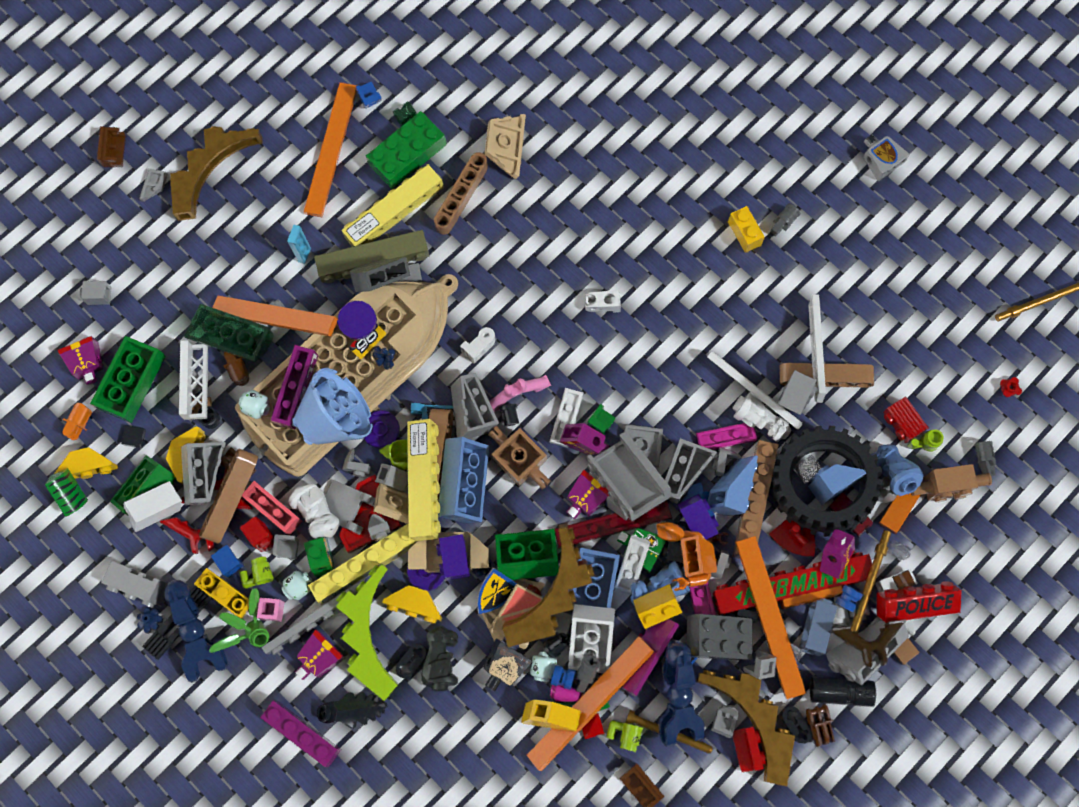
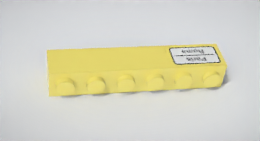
M429 164L421 167L414 176L405 179L398 188L389 191L385 198L376 201L368 211H363L356 220L347 223L344 229L341 230L345 239L352 247L373 242L444 188L442 179Z
M430 419L408 421L409 538L414 541L438 539V533L441 531V525L438 521V513H440V503L438 502L440 485L437 482V474L440 472L439 464L437 463L439 446L436 438L439 435V429Z
M406 524L309 584L308 587L317 602L321 605L325 604L363 578L365 579L370 576L369 572L375 565L380 567L383 564L386 566L407 553L417 542L409 538V524Z

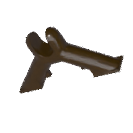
M905 619L888 621L884 624L885 628L879 629L880 635L875 641H866L858 635L857 631H851V626L849 625L833 627L828 632L835 634L859 650L862 654L864 665L871 668V652L877 654L881 666L887 664L888 658L885 648L907 621Z

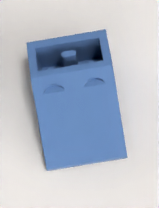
M758 456L737 459L710 490L708 497L710 511L724 516L744 514L749 506V494L753 488V476L758 466Z

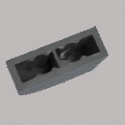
M406 257L375 260L350 271L355 292L372 291L411 276Z

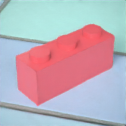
M255 481L242 494L243 498L289 536L302 522L300 518Z

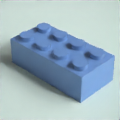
M464 437L445 439L439 496V517L462 523L482 522L489 445Z

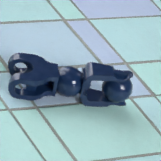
M181 580L171 581L165 587L164 595L165 599L170 603L173 621L179 626V635L186 641L184 645L186 654L182 659L181 666L187 680L191 683L198 680L200 675L198 662L200 660L207 659L211 661L218 671L226 670L228 668V661L224 649L214 653L210 652V647L216 642L209 640L207 634L204 635L205 627L202 621L197 618L199 610L190 595V587Z
M671 640L666 649L664 679L667 685L670 686L667 692L670 703H667V711L659 721L660 740L665 747L674 746L678 733L684 728H687L688 735L695 741L704 739V721L695 714L694 706L691 704L694 695L691 687L696 683L691 663V650L686 644Z

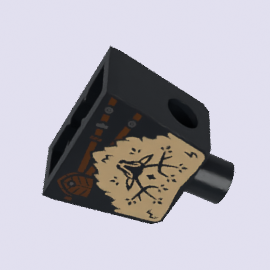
M496 638L484 665V670L491 674L485 685L493 691H496L501 681L508 686H512L532 661Z

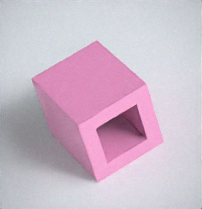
M260 598L257 618L265 621L282 622L285 602L280 599Z

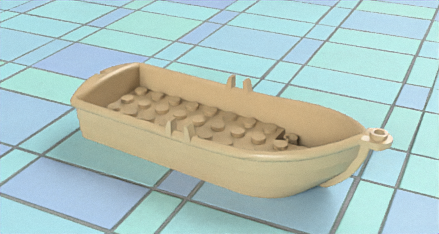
M447 274L436 283L393 282L375 290L357 294L349 302L364 301L369 304L376 313L377 324L386 332V335L362 359H359L349 349V346L355 339H350L344 335L339 329L338 322L331 337L313 334L301 345V347L313 349L319 355L313 375L322 368L336 370V375L342 379L348 378L364 397L370 412L373 410L378 411L380 409L378 406L385 399L389 401L391 393L414 374L437 347L446 325L448 297L458 288L457 278L454 275ZM447 282H452L450 286L446 285ZM340 310L334 315L337 319ZM380 347L382 349L385 347L387 350L390 348L394 349L395 355L392 360L394 366L391 369L386 370L383 364L381 366L376 364L378 358H375L373 352H375L374 348ZM290 355L253 389L268 397L269 412L259 419H254L241 412L239 402L236 404L235 410L238 412L246 432L257 448L260 450L265 445H268L269 448L264 452V455L279 468L293 476L299 477L309 471L339 442L309 445L304 441L303 435L297 427L294 430L276 425L271 421L290 362Z

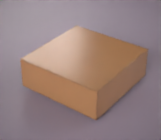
M907 638L893 654L902 665H905L920 652Z

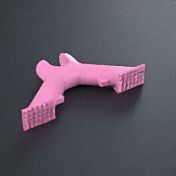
M546 375L526 381L520 378L512 385L506 384L504 390L489 402L493 411L496 412L499 407L513 397L525 392L541 391L551 386Z

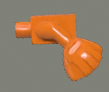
M671 522L657 524V533L661 539L671 542L681 541L685 577H687V580L683 577L673 579L672 582L677 581L679 583V588L673 590L679 591L687 586L695 587L706 584L711 578V573L717 572V559L715 558L713 544L707 541L700 532L684 531L677 524Z

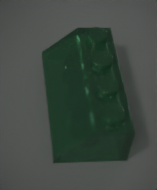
M200 304L184 337L256 362L267 352L274 335L270 327Z

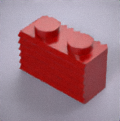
M906 396L886 408L883 412L886 422L889 425L892 424L896 430V436L899 440H904V443H908L929 428Z
M253 517L240 527L254 548L261 552H267L273 548L275 536L270 532L266 524L257 517Z

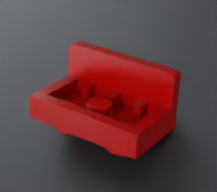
M754 727L734 730L733 740L741 772L764 769L763 764H766L763 751H759L758 743H761L758 730L755 731Z

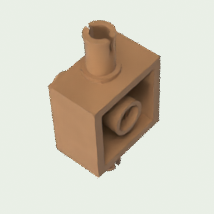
M498 426L493 428L494 432L491 430L488 435L500 447L491 454L492 459L518 486L523 484L528 478H532L543 490L546 487L545 485L551 482L539 470L547 461V455L520 428L509 438ZM516 455H518V456H522V455H523V459H522V460H520V459L516 460Z
M973 464L934 469L923 477L924 482H921L920 486L911 495L927 494V499L935 500V502H943L950 497H954V500L964 499L966 495H971L972 491L979 486L992 485V478L990 473L975 475Z

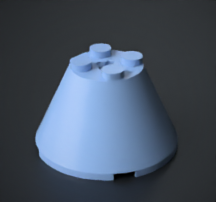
M322 368L313 375L295 417L292 419L294 426L299 429L304 441L309 445L362 439L369 435L372 430V424L369 423L371 412L364 397L348 378L342 379L336 375L337 371L331 368Z

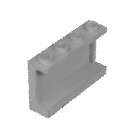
M625 431L620 434V442L594 458L589 454L587 456L589 462L587 467L592 474L596 473L598 476L597 480L602 488L606 487L608 489V495L611 500L618 502L620 505L619 510L623 516H628L633 521L672 495L670 486Z

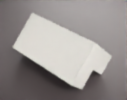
M169 481L124 502V509L130 517L131 526L137 532L179 512L182 500Z

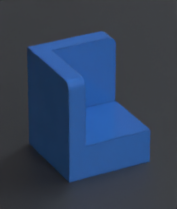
M372 82L363 86H356V91L365 109L381 102L382 98Z
M225 545L211 555L221 573L228 578L244 567L242 561L235 556L228 545Z

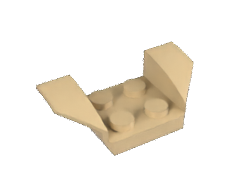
M469 532L438 533V539L417 541L408 550V570L424 569L428 573H440L439 564H442V556H438L436 544H440L439 538L463 534L470 572L473 571V568H489L488 548Z

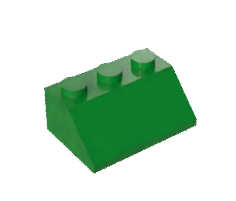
M145 455L110 502L129 516L124 509V502L169 481L173 485L176 477L169 470Z

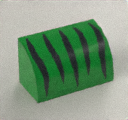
M68 468L51 475L45 483V486L65 517L79 510L88 501Z

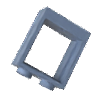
M820 598V601L817 600L810 604L798 651L817 657L826 654L831 634L828 631L833 626L837 606L832 605V601Z

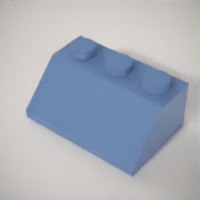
M838 464L832 467L826 465L811 479L812 483L808 487L822 506L853 486L866 472L863 469Z

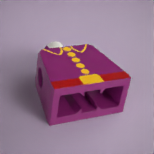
M89 336L58 350V353L74 377L77 379L84 378L87 385L97 382L95 373L103 369L99 343L95 338Z
M585 423L566 424L559 441L584 454H600L609 448V445L604 443L605 435Z
M583 470L567 497V500L572 505L566 513L573 519H576L581 512L589 517L607 502V497L609 496L608 489L606 487L602 488L594 477Z
M838 529L834 530L824 547L820 572L837 579L840 578L855 552V537ZM833 556L836 558L837 562H833Z
M315 630L297 655V658L303 664L295 673L303 681L311 672L316 677H321L346 657L320 631Z

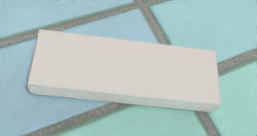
M565 388L550 443L568 448V446L559 441L565 425L575 424L583 392Z
M631 535L614 588L632 594L631 584L638 582L651 543L650 541Z

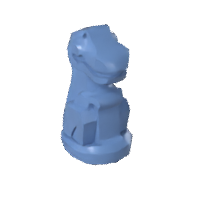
M892 444L881 445L875 453L871 454L877 455V467L881 466L884 475L889 477L891 481L890 489L895 495H907L914 492L920 486L923 480L921 469L918 465L902 457L897 446Z
M675 561L670 563L668 569L659 571L657 576L650 578V586H646L641 580L638 583H632L630 600L633 605L634 599L668 584L671 585L672 590L679 588V583L677 581L672 582V580L680 577L687 580L684 566L679 568ZM687 586L683 590H673V592L678 597L689 592L690 588Z

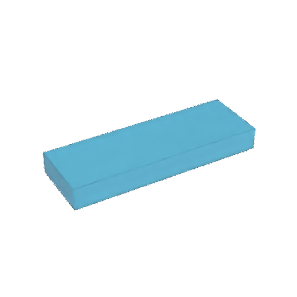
M293 225L287 242L298 262L305 264L311 247L301 227Z

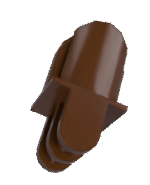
M225 350L224 357L228 364L223 366L227 370L230 379L238 386H245L249 382L246 363L241 357L238 358L232 350Z
M823 704L820 708L815 706L812 710L806 709L807 724L811 727L815 746L819 747L822 744L826 745L829 742H835L831 722L834 720L830 717L828 706Z

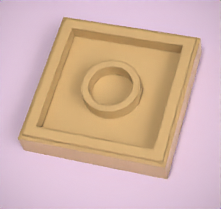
M379 483L376 491L374 512L409 524L408 494Z

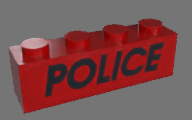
M948 581L937 585L924 584L922 587L907 586L900 590L886 589L885 592L877 593L876 615L887 623L894 620H912L961 613L962 590Z

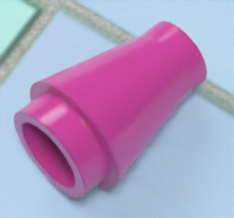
M552 685L550 697L555 699L556 702H577L582 697V692L576 691L573 687H571V690H568L561 685Z

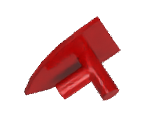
M784 520L769 533L778 545L793 554L813 557L815 555V537L810 534L811 530L804 527L801 531L800 526L794 521L789 523L787 520Z

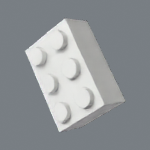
M574 604L568 669L578 671L585 655H592L600 661L597 673H605L610 667L615 616L614 608Z

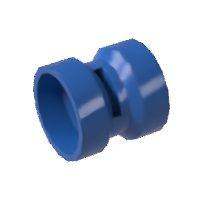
M844 585L843 593L837 598L835 603L854 612L858 600H861L863 594L848 585Z
M556 665L551 685H561L565 689L571 690L576 670H565L562 666Z

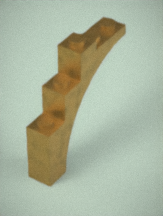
M217 126L204 129L205 149L196 148L192 151H187L188 171L180 170L176 173H170L173 215L178 221L196 219L200 191L208 176L224 159L249 146L263 144V138L259 129L233 130L225 133L222 127Z
M567 523L559 525L562 544L561 562L553 585L544 598L531 610L503 624L502 629L508 647L555 635L556 628L559 626L554 614L574 609L576 596L574 590L570 591V589L592 584V577L595 576L592 564L588 565L586 559L578 561L581 559L578 547L574 548L572 541L575 540L573 528L568 527Z
M703 670V674L699 673L697 683L713 687L727 695L740 706L751 720L755 730H758L766 764H764L763 782L787 786L795 736L789 735L790 731L777 728V732H775L778 706H774L773 701L761 699V703L758 702L762 679H757L746 672L739 674L738 681L735 680V676L723 675V678L715 676V672Z

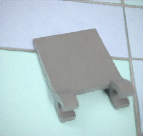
M333 480L325 495L328 508L339 519V526L360 535L363 527L353 523L362 503L365 502L374 506L375 498Z

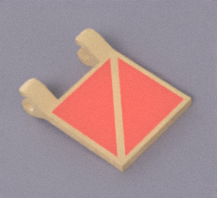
M517 583L497 618L490 625L491 632L498 635L504 622L517 618L531 610L544 597ZM529 642L520 644L518 646L522 649H526Z

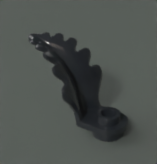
M348 692L339 701L320 705L317 708L316 715L318 720L325 724L342 722L349 728H355L357 721L362 725H367V717L371 721L376 720L375 715L380 718L381 713H385L388 705L379 696L374 698L373 694H370L366 699L364 692H361L357 698H355L353 692Z

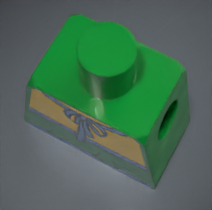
M327 537L304 543L310 570L317 579L335 569Z

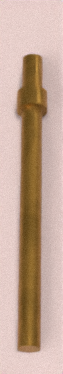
M1079 283L1022 305L1011 306L1006 311L996 314L995 319L999 322L1009 317L1014 318L1020 316L1022 312L1079 291Z
M883 530L880 542L876 544L874 550L876 554L862 592L863 596L859 601L851 624V631L858 632L883 556L887 554V544L891 536V532L888 530Z

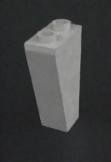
M881 619L858 633V635L866 641H875L880 635L879 629L885 628V622ZM905 623L885 648L887 658L909 637ZM845 642L826 654L829 667L834 672H839L845 675L848 680L855 681L861 685L881 666L878 656L874 652H871L872 667L865 666L861 652Z

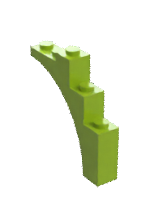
M381 564L380 567L375 565L369 572L371 577L367 582L362 581L355 589L358 592L357 594H354L351 590L347 593L343 591L336 599L338 602L336 607L354 621L353 624L349 622L341 631L344 634L341 639L359 653L358 656L354 654L347 662L349 665L347 671L385 701L396 688L398 682L386 671L378 659L370 633L372 599L380 580L388 570L386 566Z

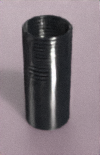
M812 676L810 681V700L812 703L874 707L876 702V684L873 680H867L861 685L845 678Z

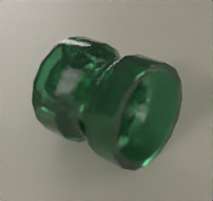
M408 101L403 104L401 109L396 108L392 111L401 126L417 114Z

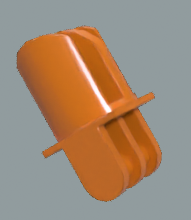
M76 403L68 419L63 418L67 422L62 431L63 435L71 440H77L82 430L87 431L85 426L92 411L82 403Z

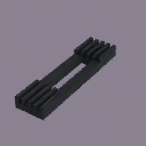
M196 585L190 591V595L200 613L212 597ZM172 614L142 646L157 660L164 655L180 636L179 626L168 639L163 636L174 623Z

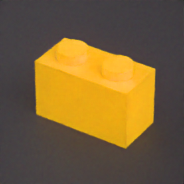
M748 206L731 213L728 223L744 252H749L761 246L765 236Z
M670 584L633 600L637 614L645 629L682 613Z

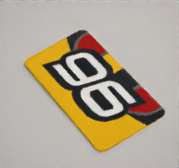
M377 324L376 328L367 338L355 340L349 346V349L359 359H362L386 335V332Z

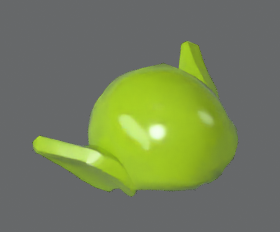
M408 440L394 441L379 450L381 454L391 461L394 467L408 470Z

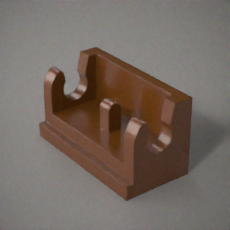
M100 126L97 160L102 167H123L126 134L119 132L120 128Z
M637 763L619 778L642 807H654L665 797Z

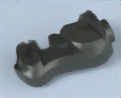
M443 626L432 629L426 635L429 649L423 664L421 679L423 685L432 686V691H447L448 686L458 684V677L452 674L451 659L453 658V653L447 652L446 647L456 646L459 637L456 632L447 630Z

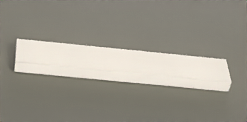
M812 294L808 306L813 379L817 380L814 385L817 388L814 398L816 403H823L826 386L819 295Z
M711 352L707 356L796 429H800L803 425L800 420L716 353Z

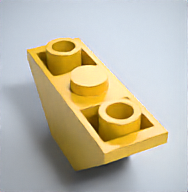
M194 427L173 439L166 456V460L177 481L182 485L181 447L188 443H204L205 432L200 427Z
M88 447L70 451L54 474L68 468L75 479H88L98 473L109 474L112 470L118 469V466Z
M208 568L203 571L194 583L240 618H243L249 610V598Z
M408 585L384 598L382 601L384 605H387L386 609L394 612H398V609L404 610L407 616L416 618L417 615L425 617L424 621L433 624L436 621H442V616L430 593L426 590Z
M532 700L525 704L521 723L577 731L581 711L550 701Z

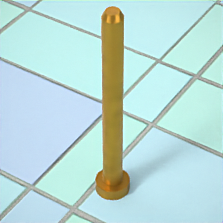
M629 710L625 723L631 724L632 722L659 733V724L634 714L635 711ZM681 733L677 735L676 741L706 753H711L713 750L711 745L695 741L693 738Z

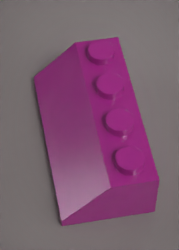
M667 619L649 627L644 635L639 634L638 637H641L652 648L654 653L620 689L634 698L637 696L679 624Z

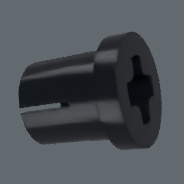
M517 404L498 408L502 414L504 427L519 424L516 411L518 408Z
M560 633L544 642V650L551 658H557L561 655L562 651L570 646V639L567 638L568 636L565 633Z

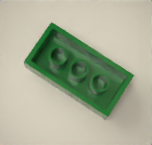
M420 111L369 152L366 158L369 166L391 189H394L447 145L446 138L438 127Z
M125 336L90 404L102 412L132 424L166 356L157 348Z

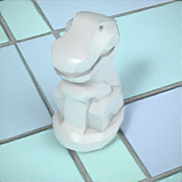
M748 393L746 397L740 396L733 406V409L736 410L734 414L735 419L738 421L742 420L749 427L757 426L760 429L765 427L769 430L767 435L769 437L772 436L775 442L786 439L791 432L789 423L785 419L775 416L751 393Z
M314 484L301 485L294 490L288 503L292 509L301 512L307 523H311L309 525L310 535L315 539L322 537L331 538L338 530L339 519L330 512L323 491Z

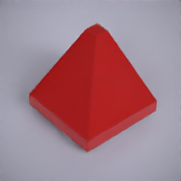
M599 713L595 714L582 728L585 739L604 734Z

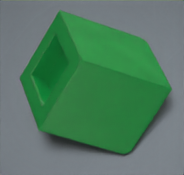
M600 404L587 421V425L605 435L615 421V417L605 411L604 406Z

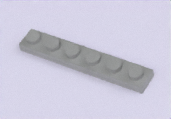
M363 578L345 590V592L347 593L351 590L354 594H357L358 592L355 589L362 581H367ZM340 594L264 645L262 649L265 654L272 653L275 655L284 649L282 647L287 642L291 644L298 640L300 633L305 630L309 632L317 627L316 623L323 618L325 621L334 615L333 611L337 609L336 605L338 602L336 599Z

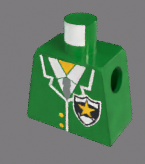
M637 528L633 535L651 542L642 570L649 574L666 540L661 539L658 534ZM622 531L617 541L628 546L631 535Z

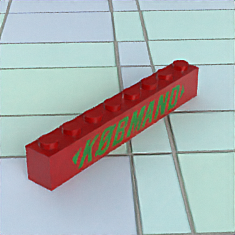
M862 552L853 554L839 579L820 572L821 562L812 564V568L806 569L805 566L793 568L794 572L786 573V570L774 573V577H769L776 601L780 602L791 597L864 582L867 580L872 561L870 554L863 555ZM747 579L735 582L736 586L728 587V584L716 587L717 590L713 591L712 594L718 616L734 613L741 609L747 610L756 607Z

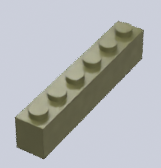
M423 230L314 256L318 276L322 283H333L341 278L350 279V271L375 260L406 257L408 263L414 260L423 261L426 257H430Z

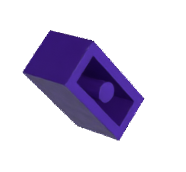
M698 494L677 504L690 531L700 532L705 539L719 534L716 529L719 524L715 516L710 517L707 511L711 508L706 498L701 499Z
M463 534L439 538L440 544H436L438 556H442V564H439L441 576H445L446 580L470 577Z

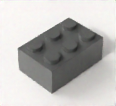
M706 614L687 616V646L691 650L692 657L735 661L752 660V618Z

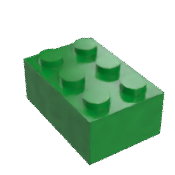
M555 529L495 535L498 571L508 578L517 580L557 576L559 567Z

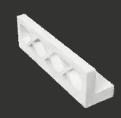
M188 340L180 341L179 415L184 420L207 419L208 345H191ZM193 350H203V356L198 361L193 358ZM199 366L203 369V374L196 379L192 375V371ZM199 384L202 387V393L195 397L192 394V389ZM197 402L202 405L201 414H192V407Z

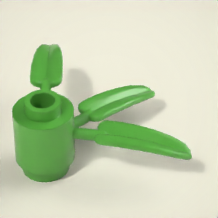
M258 589L251 590L249 597V615H253V621L245 625V620L233 614L223 612L219 615V618L238 630L245 629V635L233 634L216 642L210 647L211 653L236 645L245 638H248L250 643L256 647H263L268 643L269 632L264 624L257 620L260 599Z

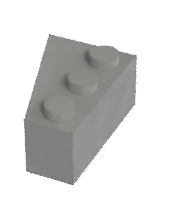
M795 370L785 385L777 403L801 415L803 408H806L817 390L814 387L817 380Z
M476 373L460 376L451 386L457 437L469 439L488 434L499 422Z
M680 438L665 481L670 486L672 495L667 500L677 504L714 459L717 452Z
M226 442L188 443L181 447L185 505L206 504L211 501L218 467L221 463V456Z
M111 561L101 582L108 585L107 590L118 593L120 590L125 592L124 597L134 601L136 597L143 600L142 604L152 608L154 604L162 605L165 598V587L168 584L114 561Z

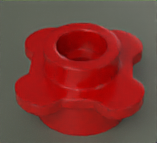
M1017 377L1000 381L1001 391L1005 397L1009 398L1015 394L1020 395L1022 393Z

